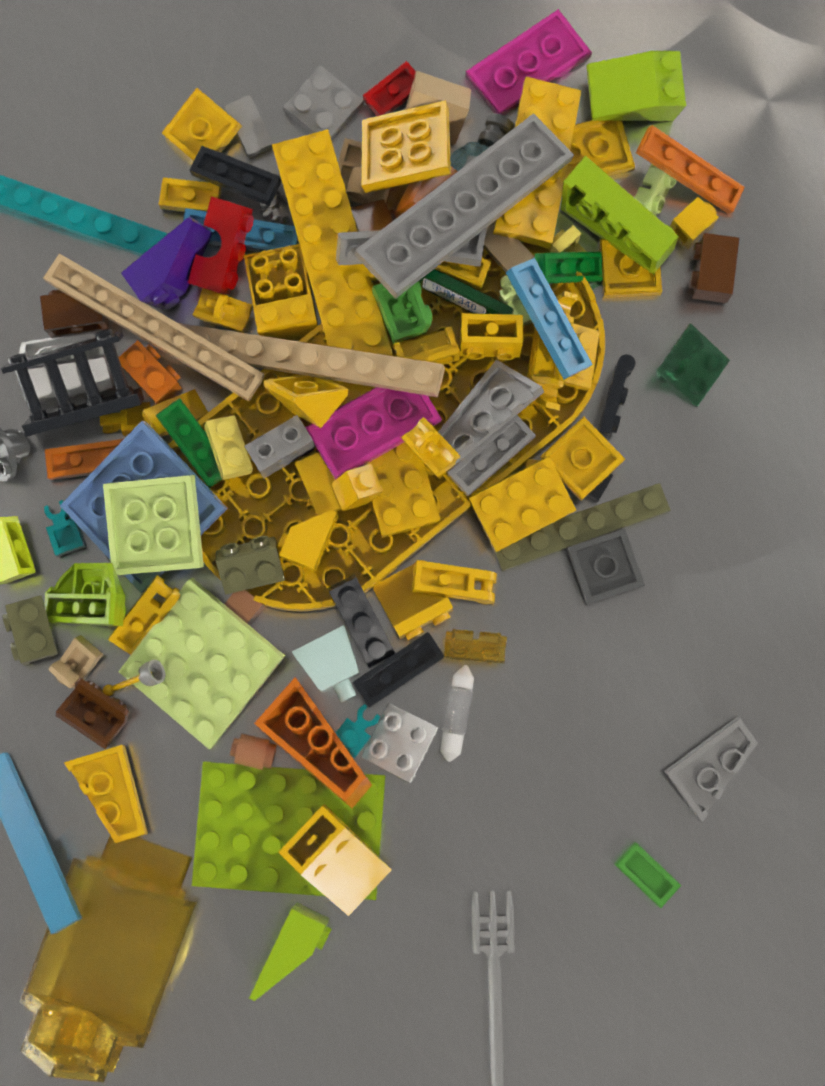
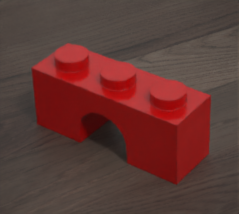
M211 196L203 226L213 228L219 233L221 248L212 257L195 254L188 281L189 284L230 295L231 290L236 287L238 281L236 271L239 261H242L245 255L246 245L244 242L246 234L250 232L253 226V209Z

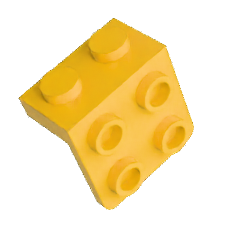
M414 564L374 586V592L400 640L406 637L409 641L424 632L422 628L432 622L434 626L445 622L451 618L449 613L453 611V606L448 597L412 592Z

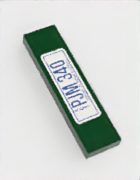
M433 269L419 280L422 289L473 314L513 315L514 309L436 269Z

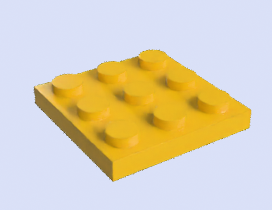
M446 100L362 120L361 186L365 193L451 174L449 107Z

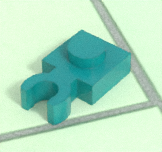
M44 506L45 515L54 524L46 527L55 556L59 557L86 547L80 527L72 518L67 519L68 514L62 508L58 514L54 515L50 506Z
M366 704L358 709L355 723L347 718L336 731L337 736L354 759L372 737L365 730L376 725L380 720V715L378 714L371 721L364 719L363 713L368 708Z

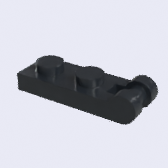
M628 354L622 355L614 368L598 431L607 440L611 432L617 433L621 416L616 415L619 404L624 406L629 389L624 387L625 379L631 375L636 365L634 357Z

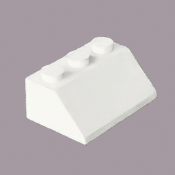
M99 331L21 342L19 354L25 353L26 357L93 339L96 338L95 333ZM102 346L85 351L98 391L103 392L113 388L114 380ZM69 355L56 359L69 397L86 392L74 356ZM41 363L27 367L39 402L56 397L45 364ZM20 386V389H21V392H22L24 401L26 402V399H25V397H24L22 388H21V386Z

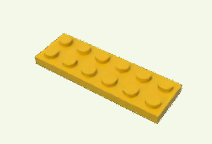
M526 76L515 127L534 113L570 150L582 90ZM567 165L499 217L495 222L493 234L550 248L553 243Z

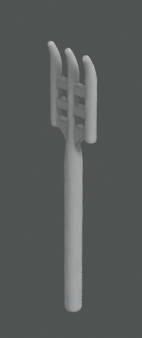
M491 891L489 897V916H480L478 894L473 892V953L479 954L483 952L489 958L492 1086H504L501 969L499 958L505 951L508 953L515 952L513 900L511 891H507L506 916H497L495 894ZM480 923H489V930H480ZM497 923H506V930H497ZM490 937V945H481L480 938ZM497 937H507V944H498Z

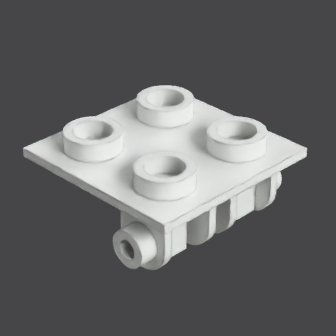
M388 703L362 758L411 783L428 751L433 737L436 735L438 727Z

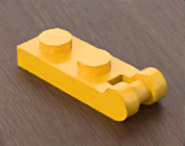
M417 560L414 563L412 592L476 601L481 604H494L495 593L492 591L493 584L496 583L497 573ZM475 581L481 583V590L474 589Z
M159 575L154 577L147 589L125 615L123 626H117L109 636V641L130 655L153 625L161 622L181 597L180 590L176 587L172 589L164 583L165 580ZM156 593L165 598L162 604L153 598Z

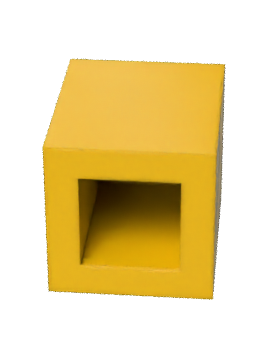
M697 197L672 220L670 227L678 235V240L689 250L695 242L702 238L704 233H708L714 227L719 217L710 203L703 202Z
M372 464L347 470L331 483L342 512L366 505L383 492Z

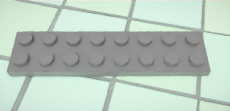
M533 113L357 248L355 256L396 299L571 162L574 154Z

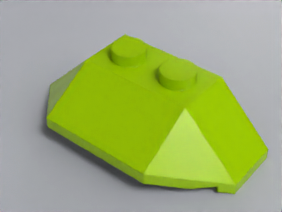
M74 563L59 578L54 587L51 586L45 592L44 605L49 623L123 626V619L126 614L125 593L112 563Z

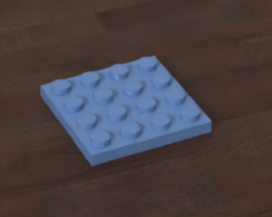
M141 421L60 505L109 559L110 550L103 484L195 475L201 535L228 509L146 421ZM165 571L125 574V577L140 593H143L156 575L161 576Z

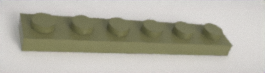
M658 483L565 516L498 552L494 551L501 572L565 550L570 546L663 515L671 510L662 486Z

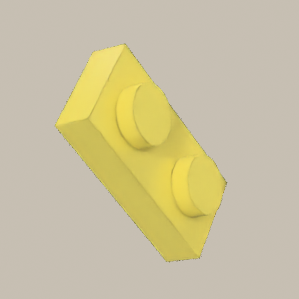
M235 415L206 421L204 427L222 480L251 474L253 467Z

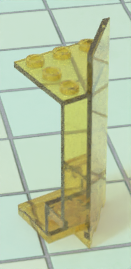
M109 835L101 859L89 855L86 860L73 858L65 880L82 919L56 934H51L47 927L19 1001L34 1013L20 1052L50 1077L104 1083L107 1073H114L123 1046L144 1048L196 905L194 900L186 896L187 891L182 889L193 857L139 837L115 843L111 835Z

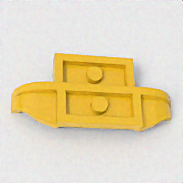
M563 291L556 298L593 365L564 380L535 328L527 378L542 386L544 393L536 399L542 407L558 411L560 410V405L557 403V391L563 385L585 391L591 389L600 334L598 330L574 324V317L570 316L573 304L577 301L578 294Z

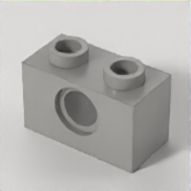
M298 415L245 445L246 450L263 478L268 477L316 448Z

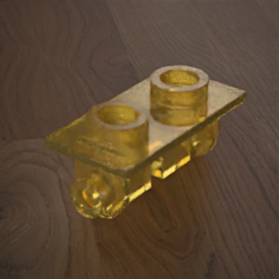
M452 628V631H446L444 658L505 664L507 636H501L499 632H480L479 639H473L474 631L458 630Z

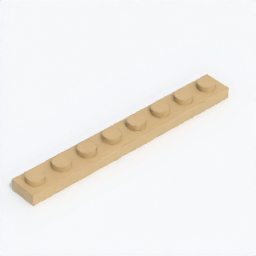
M60 253L43 277L45 282L247 401L251 400L265 377L262 372Z

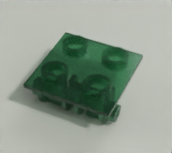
M690 323L656 369L657 374L655 377L662 383L668 381L695 407H698L730 360Z

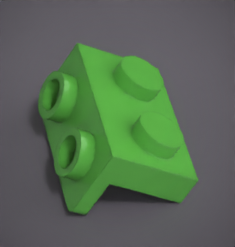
M419 281L396 299L382 284L373 286L372 292L393 344L427 333L433 317L427 304L424 305L422 300V290Z

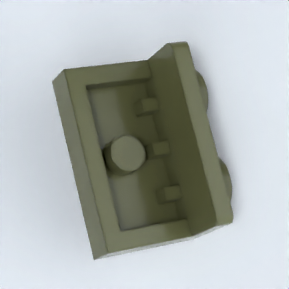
M259 536L248 543L240 545L229 543L216 551V565L225 595L285 581L275 537Z
M41 595L5 605L7 614H3L2 618L6 631H12L15 642L10 643V647L15 661L20 660L22 665L27 666L30 665V662L58 654Z

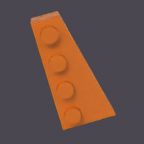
M294 677L254 724L350 808H353L372 784L304 687Z

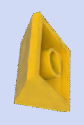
M297 375L264 380V387L290 412L319 428H322L348 396L347 388L324 378Z

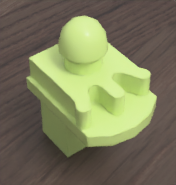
M508 276L502 277L500 280L502 290L499 291L500 302L514 309L513 315H523V326L533 323Z

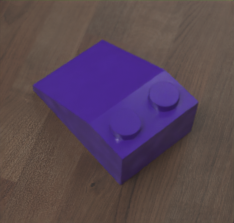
M189 216L123 270L121 274L141 302L161 310L170 309L179 302V297L186 292L189 286L188 281L195 254L203 256L213 232L210 228L203 226V224Z

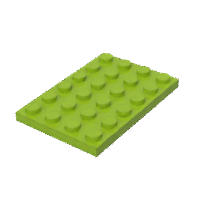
M203 762L191 886L325 896L298 873L278 852L325 804L380 857L386 775L365 774L372 786L353 808H350L306 769L271 767L270 769L263 767V770L240 764ZM377 886L365 900H376Z

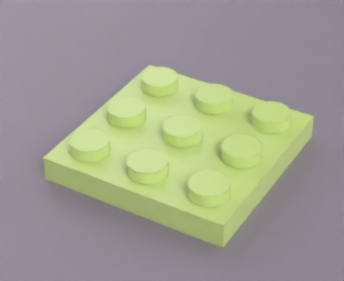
M195 475L103 484L110 560L117 575L204 567Z

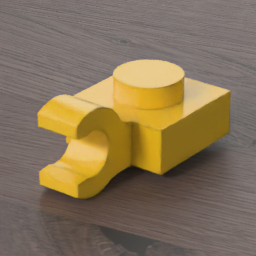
M143 402L139 406L121 410L120 413L100 416V426H103V433H114L121 429L123 436H127L141 421H145L142 411L151 407L150 402Z

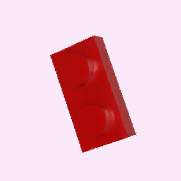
M406 61L363 95L364 102L376 116L392 113L408 100L416 73L415 69Z

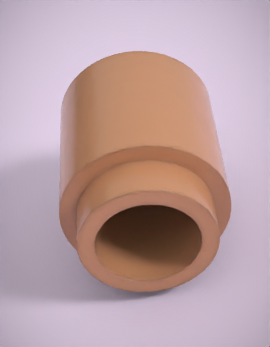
M242 733L240 739L234 738L230 756L235 757L234 763L261 770H263V767L271 769L277 745L270 743L268 739Z

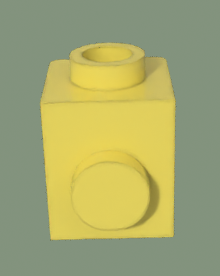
M574 225L567 231L564 229L560 230L553 238L554 243L550 253L587 252L579 244L581 232Z

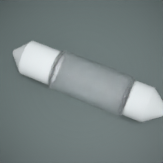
M463 665L453 674L452 685L449 687L440 752L448 762L461 755L463 739L467 731L474 677L467 665Z

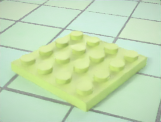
M194 578L188 579L179 591L181 597L161 622L153 625L118 672L128 680L139 675V668L144 663L158 660L165 669V680L154 686H146L141 681L133 685L210 750L220 740L285 655Z

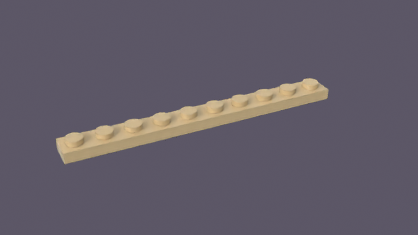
M179 323L246 364L256 368L434 397L439 395L445 371L443 364Z

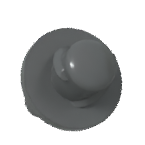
M0 428V481L13 479L17 472V463H20L21 458L27 457L30 453L29 440L20 430L6 429L3 431Z

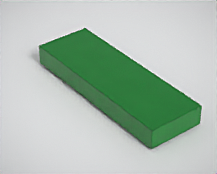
M601 251L535 254V260L549 284L581 282L584 277L587 282L603 280ZM576 271L582 273L583 276H576Z
M180 398L155 415L209 488L222 480L206 432Z

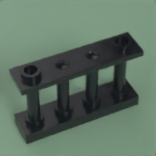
M112 328L96 332V338L29 357H26L25 353H20L7 358L8 363L1 368L2 374L12 371L16 372L31 413L28 415L29 419L22 425L26 437L142 404L145 399L141 387L132 389V386H128L114 345L115 342H119L123 338L122 330L113 333ZM101 346L117 389L114 391L115 395L105 398L103 394H99L85 353L87 350ZM69 355L74 356L88 396L85 399L86 403L76 406L74 402L70 401L56 359ZM41 363L45 364L59 403L58 411L47 414L46 410H42L27 367Z

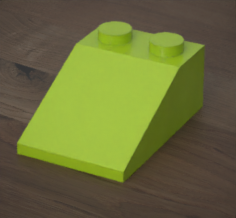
M652 50L588 63L586 66L592 121H674L686 107L680 51Z
M297 902L292 907L249 999L257 1000L311 957L316 948L322 950L332 928L327 926L330 918Z

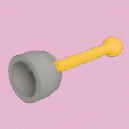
M158 660L148 661L139 668L138 676L115 685L107 684L103 687L102 692L107 696H111L114 694V691L139 681L146 686L160 684L165 680V669Z

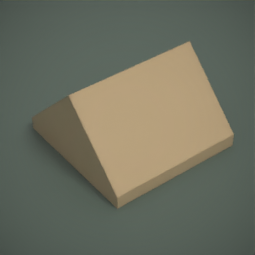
M416 71L406 109L446 100L449 107L450 144L455 146L469 112L471 89Z

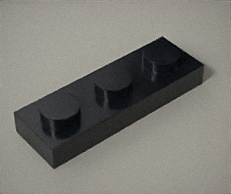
M201 146L189 169L194 177L267 206L271 205L282 182L281 177L205 146Z
M355 574L327 588L368 667L395 654Z
M427 632L353 681V684L370 708L444 659L445 656L430 633Z

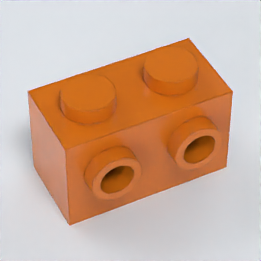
M137 340L119 356L121 366L125 372L156 404L181 394L184 390L177 382L181 378L170 365L164 368L157 361L161 358L158 352L150 344L144 347Z

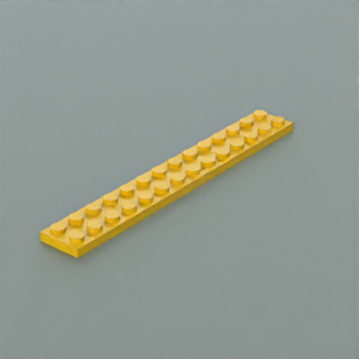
M329 130L272 144L328 346L393 356L383 318L372 292L373 283L368 276L369 270L364 264L338 265L336 261L338 233L358 231ZM338 381L339 385L348 389V396L344 399V405L375 388L373 386ZM405 442L365 464H372L383 489L380 495L371 500L382 538L440 522L424 462Z

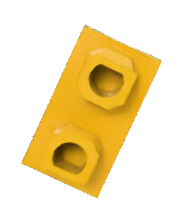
M202 288L198 304L192 315L203 321L244 333L253 305L228 295Z
M424 417L419 420L418 424L411 431L401 437L437 477L445 474L461 457Z

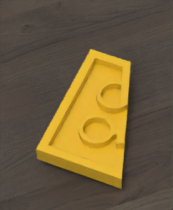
M119 745L63 762L78 781V786L83 794L87 795L96 809V814L115 843L148 834L125 745Z

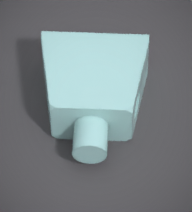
M344 625L292 651L297 661L320 692L323 693L333 688L340 703L357 695L349 679L359 675L360 671Z

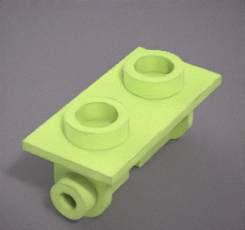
M651 164L642 181L644 185L650 186V189L639 187L634 198L656 216L657 213L659 214L663 210L665 197L669 189L674 187L677 180Z

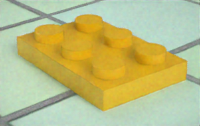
M550 456L468 497L495 552L576 511Z

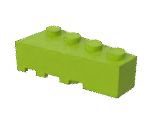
M587 156L580 161L564 180L560 210L600 238L607 240L613 247L653 275L674 251L678 235L674 230L659 220Z

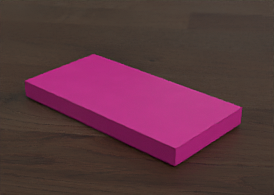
M557 9L466 70L465 76L492 112L504 116L519 106L526 76L553 83L589 59L592 52L561 11Z
M375 387L336 409L322 428L312 423L305 428L336 480L347 470L361 467L404 443L401 437L411 431L423 417L432 426L441 422L442 419L428 395Z

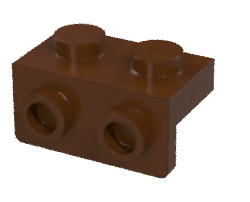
M79 678L75 682V689L56 710L55 716L106 749L127 723L129 710L118 698H110L104 694L96 683L92 681L86 682Z

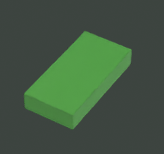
M635 841L614 863L659 908H662L682 886Z

